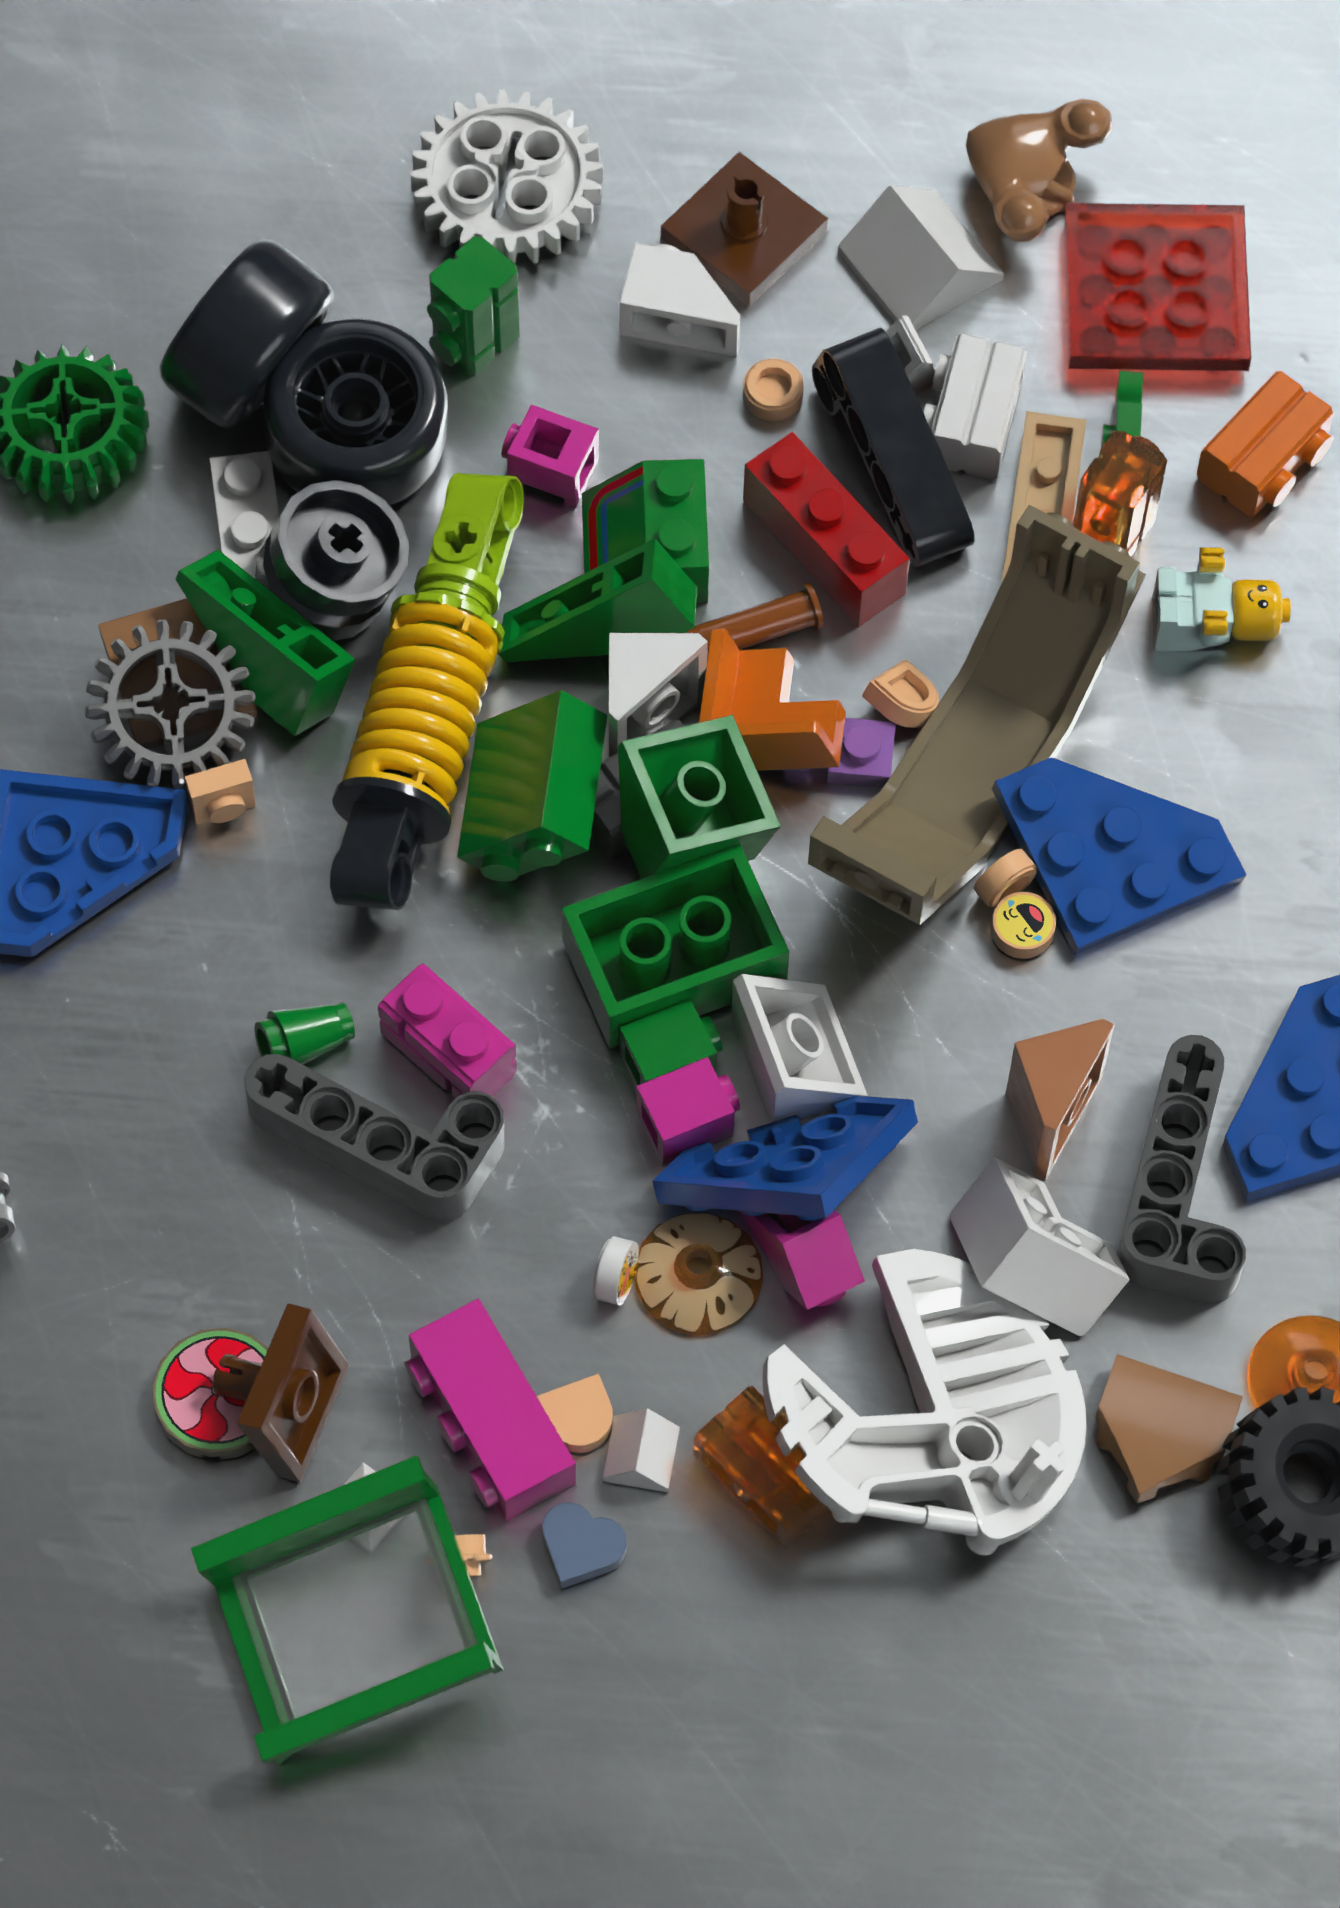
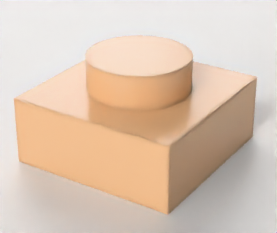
M246 759L185 776L189 805L196 824L206 821L214 823L228 822L240 817L247 809L256 807L253 780Z

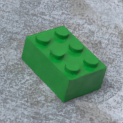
M741 844L562 908V941L609 1049L620 1045L621 1026L690 998L699 1016L732 1004L733 980L741 974L788 979L790 951Z

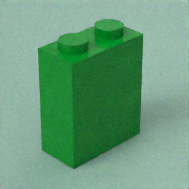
M559 690L477 723L457 858L480 869L482 875L488 879L509 882L516 880L520 875L542 867L558 865L562 860L589 851L608 715L563 690Z

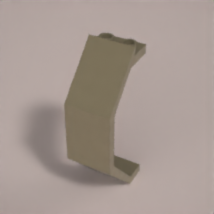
M1028 505L1016 524L1012 558L1007 573L958 675L881 791L842 825L825 816L821 818L810 835L808 864L919 925L984 868L1010 828L991 789L994 782L1050 757L1055 758L1073 730L1146 576L1145 573L1139 571L1140 562L1132 559L1128 552L1119 545L1108 541L1100 542L1077 530L1065 517L1057 513H1045Z

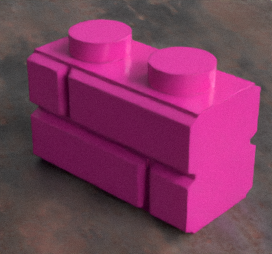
M424 963L418 965L378 1004L381 1034L445 1091L452 1090V1097L454 1099L466 1092L480 1091L493 1097L517 1072V1062L515 1059L516 1045Z

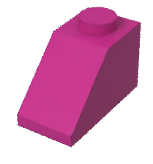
M836 1210L826 1218L813 1221L801 1220L796 1215L766 1213L758 1216H748L741 1213L783 1288L806 1310L815 1306L821 1307L833 1304L842 1299L847 1290L865 1282L842 1217Z

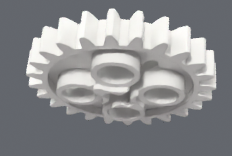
M500 89L497 103L488 104L481 93H476L474 109L468 110L463 104L456 101L453 103V121L437 114L434 117L435 133L422 131L420 134L421 150H416L412 153L413 171L410 172L411 192H414L415 211L417 213H424L426 231L439 229L441 246L446 247L459 240L461 248L473 236L483 237L497 250L504 253L514 264L517 259V253L525 252L528 258L535 264L539 262L540 247L545 245L551 252L558 255L561 253V235L577 242L580 239V223L592 224L594 221L593 205L601 204V184H603V164L599 163L598 143H589V127L586 124L573 127V111L571 109H567L554 116L552 98L548 97L538 107L531 106L530 91H524L518 103H510L505 89ZM514 137H520L515 150V169L510 171L507 180L506 203L501 218L493 219L499 205L498 186H502L506 178L511 140ZM482 146L492 147L491 149H488V150H479V149H477V148L482 147ZM537 157H548V158H550V159H547V160H536V159H534V158H537ZM468 195H477V196H480V197L475 198V199H466V198H463V197L468 196ZM536 206L538 208L532 210H525L521 207Z

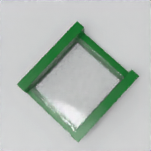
M417 1455L191 1548L199 1574L215 1586L264 1731L254 1735V1739L261 1760L265 1764L274 1761L280 1765L293 1753L491 1672L496 1674L503 1671L438 1486L425 1473Z

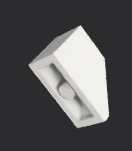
M635 243L620 299V335L737 357L740 336V314L695 254L682 252L666 244L651 246Z

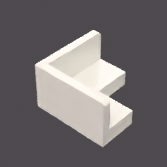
M996 1157L991 1160L950 1213V1220L982 1288L1078 1336H1083L1090 1330L1130 1280L1112 1243L1063 1219L1044 1182Z

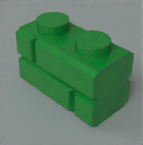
M473 236L455 252V260L448 258L429 274L431 303L427 306V312L432 319L433 336L429 338V344L437 357L449 366L456 364L467 374L477 375L495 359L494 352L502 353L520 337L517 265L483 237Z

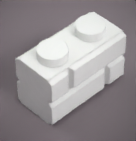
M961 333L959 336H956L951 355L940 353L932 389L941 390L938 406L926 404L924 415L949 470L957 472L961 469L966 474L992 480L998 477L1024 377L1027 351H1025L1024 347L999 341L993 344L988 339Z

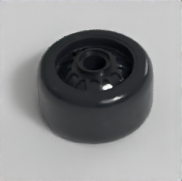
M268 239L255 241L241 252L223 271L176 333L163 356L159 368L164 384L217 426L226 429L238 427L262 405L268 376L301 334L325 322L335 300L330 284L279 243Z
M347 318L323 323L301 334L268 376L263 400L266 445L277 471L297 492L310 484L338 480L361 485L383 498L391 506L417 491L436 469L444 450L447 435L448 399L445 382L431 354L422 344L403 330L384 322L362 318Z

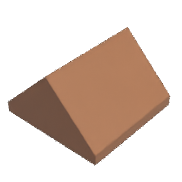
M1105 1019L1021 1040L1014 1044L1005 1094L1034 1175L1044 1180L1049 1175L1103 1077L1115 1025Z

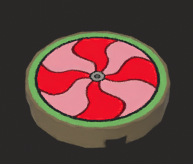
M230 1328L200 1330L178 1341L160 1361L152 1383L154 1411L167 1438L186 1453L202 1458L203 1455L209 1457L220 1456V1459L238 1458L255 1449L254 1445L237 1424L246 1401L216 1395L213 1390V1378L216 1369L230 1373V1369L219 1365V1361L224 1355L232 1354L240 1359L262 1364L268 1347L251 1334Z

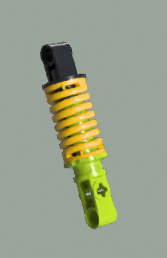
M455 473L451 477L446 490L445 505L438 528L433 537V545L427 564L418 571L414 584L416 593L402 595L396 598L390 610L392 614L388 628L389 635L385 638L381 651L382 657L379 659L375 671L376 678L372 680L368 694L369 699L366 701L362 713L363 719L360 721L357 729V740L353 742L349 756L350 761L346 765L342 782L335 788L332 798L336 812L348 822L340 850L333 860L330 874L331 894L333 900L338 905L401 910L406 905L410 896L412 876L421 845L439 842L448 834L451 817L450 807L447 804L451 803L455 798L457 792L455 781L460 779L464 768L462 760L467 757L470 743L468 739L473 736L475 731V718L479 716L482 707L481 698L487 690V678L491 675L496 656L501 652L503 646L504 629L492 615L497 612L501 600V591L498 587L505 570V562L514 532L519 526L523 514V488L519 478L516 476Z

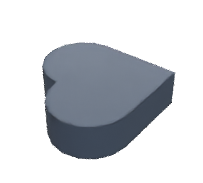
M572 1502L559 1503L552 1507L544 1517L542 1524L544 1544L561 1589L609 1573L618 1568L624 1561L627 1552L626 1533L621 1525L613 1519L605 1517L592 1518L588 1510Z

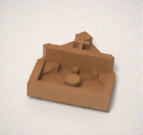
M1117 1354L1095 1416L1100 1424L1095 1442L1100 1450L1104 1449L1111 1452L1129 1478L1126 1488L1136 1503L1155 1498L1159 1488L1187 1479H1192L1199 1483L1209 1480L1214 1463L1224 1457L1226 1449L1222 1446L1228 1434L1232 1432L1243 1396Z

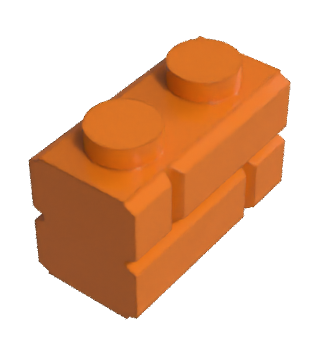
M1281 370L1276 371L1201 450L1196 473L1199 481L1219 496H1226L1230 504L1248 517H1254L1267 502L1274 507L1277 506L1292 489L1296 481V476L1293 474L1304 462L1310 466L1316 465L1331 446L1333 436L1329 434L1334 414L1332 407L1312 392L1308 391L1306 393L1302 385Z

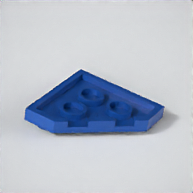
M1050 757L996 780L991 788L1021 849L1037 866L1035 877L1048 903L1053 908L1056 920L1074 955L1242 882L1247 875L1219 819Z
M0 769V954L35 956L179 858L189 803L187 790Z
M1340 975L1299 987L1225 1135L1223 1147L1245 1202L1340 1173Z
M855 1096L833 1103L835 1114L817 1117L804 1125H801L797 1115L748 1129L749 1141L730 1144L717 1152H714L710 1142L687 1148L652 1181L657 1203L685 1206L691 1211H703L714 1208L738 1210L748 1216L772 1213L796 1215L799 1219L805 1221L826 1218L834 1212L835 1208L859 1183L864 1181L866 1176L918 1123L914 1100Z

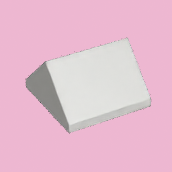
M889 185L838 245L840 256L891 319L895 322L901 315L908 316L916 331L999 283L1004 277L1002 270L936 190Z
M609 633V757L618 753V746L622 741L650 735L676 719L682 722L702 704L707 668L708 641L699 633Z
M741 974L733 980L731 1018L770 1122L797 1115L801 1121L833 1111V1103L855 1096H868L825 985Z

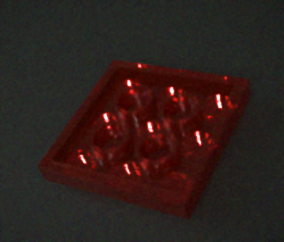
M1066 203L1064 228L1068 369L1249 371L1251 363V337L1244 205Z

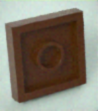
M738 152L661 225L660 239L682 252L695 254L716 282L750 307L828 232V218L741 152Z
M287 1303L262 1364L240 1359L232 1354L224 1355L220 1359L219 1365L230 1369V1373L216 1369L213 1378V1390L218 1396L246 1401L237 1421L239 1427L277 1477L301 1483L350 1364L312 1309Z

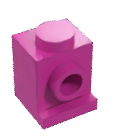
M531 404L522 424L513 423L503 442L501 457L507 459L508 476H516L521 483L564 498L565 505L576 508L599 461V429Z

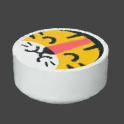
M615 1236L606 1241L599 1255L593 1280V1294L597 1300L619 1306L624 1303L629 1294L637 1268L639 1252L637 1242Z

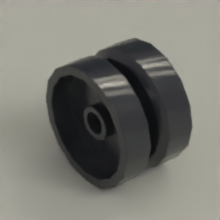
M338 480L310 484L290 498L257 555L255 579L332 641L352 638L373 624L408 567L409 540L400 517L383 498L365 487Z

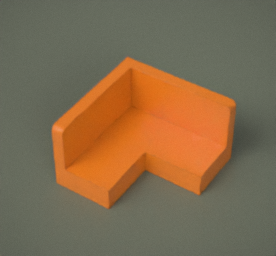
M725 628L712 629L699 723L733 715L757 771L839 767L846 711L840 701L789 702L794 659L787 648L739 650Z

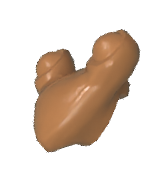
M1081 98L1065 103L1048 112L995 118L981 123L968 131L966 150L971 168L993 207L996 224L1012 241L1031 242L1040 236L1049 215L1061 211L1068 212L1072 208L1074 202L1072 193L1075 188L1076 177L1074 169L1067 158L1066 152L1071 146L1085 149L1101 144L1112 131V114L1099 101Z

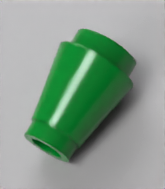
M344 1002L334 1005L327 1004L269 1011L267 1019L256 1022L254 1026L256 1043L261 1057L269 1054H279L289 1057L302 1065L355 1037L353 1019Z

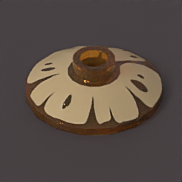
M707 1212L679 1214L658 1224L642 1241L638 1252V1262L634 1271L635 1292L647 1314L666 1329L688 1336L717 1335L739 1324L755 1307L763 1285L761 1255L750 1235L730 1219ZM695 1257H702L709 1261L711 1267L708 1271L697 1274L688 1269L687 1263Z

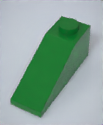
M655 538L504 613L502 627L505 634L502 641V650L499 655L505 662L609 655V633H686L695 626L697 586Z
M216 550L178 571L175 579L206 630H212L217 634L214 643L219 651L229 645L236 650L235 656L227 663L230 669L247 667L249 676L243 682H240L243 690L255 693L254 703L294 736L334 714L355 662L354 657L220 550Z

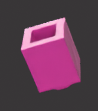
M708 1057L637 1086L636 1111L662 1165L672 1162L687 1148L707 1142L714 1145L733 1137L734 1115L736 1111L740 1110V1102L730 1078L726 1074L717 1077Z

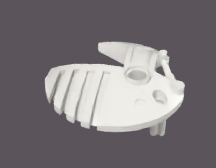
M919 1249L878 1255L871 1266L879 1284L892 1332L908 1372L920 1413L858 1416L784 1344L770 1354L763 1364V1395L769 1422L771 1423L784 1411L788 1421L780 1430L776 1441L785 1457L799 1446L801 1447L806 1457L799 1463L794 1472L816 1498L832 1511L833 1517L838 1522L857 1523L862 1515L921 1524L924 1529L966 1535L967 1545L973 1552L979 1555H990L999 1545L1018 1538L1041 1522L1058 1504L1075 1477L1081 1462L1086 1436V1408L1076 1370H1065L1063 1363L1069 1357L1068 1351L1060 1339L1049 1340L1048 1336L1044 1333L1050 1325L1047 1320L1028 1310L1025 1311L1022 1307L982 1288L971 1263L941 1253ZM960 1451L969 1455L972 1458V1460L962 1455ZM940 1500L945 1503L947 1508L925 1505L922 1508L898 1503Z

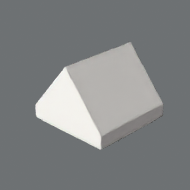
M901 315L885 332L895 347L914 393H918L932 387L935 370L909 317Z
M648 1408L614 1416L603 1482L668 1492L680 1427Z

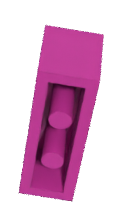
M479 1298L409 1334L411 1359L404 1362L406 1370L419 1394L424 1397L432 1393L443 1413L436 1417L439 1428L454 1452L462 1448L466 1451L475 1469L468 1472L470 1481L486 1508L496 1503L507 1522L576 1485V1463Z

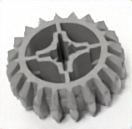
M164 619L157 621V640L149 641L143 627L137 625L132 628V637L137 646L135 649L130 650L119 638L111 642L110 647L113 653L120 659L117 665L106 658L99 657L96 660L95 668L101 674L107 676L109 680L108 683L97 680L87 682L86 692L93 696L104 698V703L85 707V717L93 720L105 718L107 724L92 731L91 739L94 743H101L110 738L114 739L116 744L109 748L104 755V760L108 764L117 762L124 753L131 758L124 770L125 778L132 780L137 775L140 766L144 765L151 768L147 778V786L158 787L161 771H172L171 784L173 788L183 789V770L191 768L193 774L205 771L207 769L203 762L210 759L215 767L229 764L227 756L220 750L221 746L225 745L237 752H241L245 747V741L240 736L232 733L231 729L232 726L241 729L252 728L254 718L248 714L236 712V706H247L254 703L255 693L249 690H234L233 685L243 682L248 678L249 671L244 666L227 672L224 666L236 654V650L231 645L223 648L217 656L209 652L217 636L214 631L208 630L198 645L190 642L193 623L189 621L182 623L179 639L169 638V625ZM175 656L187 658L202 666L212 676L219 691L207 692V689H192L186 686L179 678ZM156 657L157 682L154 688L148 693L133 695V699L117 700L119 689L126 676L142 662ZM165 674L169 676L170 689L178 692L177 699L183 696L187 703H189V706L179 709L174 725L175 736L171 734L170 720L162 718L163 711L157 714L153 706H151L152 703L161 701L166 685ZM223 710L221 723L213 736L202 746L185 753L183 742L185 723L194 716L207 714V711ZM133 718L134 721L143 720L155 724L161 731L163 744L165 745V754L152 752L136 743L126 732L120 719Z

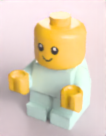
M1200 547L1197 571L1183 572L1176 571V567H1158L1152 595L1154 651H1195L1206 647L1219 646L1229 642L1230 635L1240 641L1274 640L1280 633L1281 624L1289 623L1290 598H1282L1279 584L1270 579H1239L1232 584V579L1226 578L1222 574L1225 568L1224 549L1221 547Z

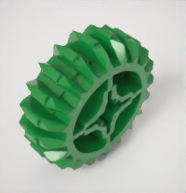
M61 344L57 352L58 357L47 359L46 355L37 349L34 356L35 364L28 366L15 360L13 367L14 378L0 376V473L5 477L6 481L16 478L17 487L24 495L38 487L40 497L47 503L55 492H63L64 499L71 505L76 496L75 492L86 490L87 494L96 500L99 493L98 484L104 482L117 489L120 482L119 471L134 473L135 466L137 465L135 454L145 453L147 445L145 433L148 432L149 417L148 412L144 410V394L139 389V386H134L133 377L127 368L116 370L115 361L111 359L109 354L94 362L93 353L87 346L77 357H71L69 351ZM69 411L70 423L67 424V436L63 437V425H66V412ZM42 450H49V451H51V452H53V453L45 452V451H42Z

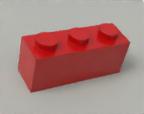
M793 431L745 464L743 502L858 628L906 595L910 558Z

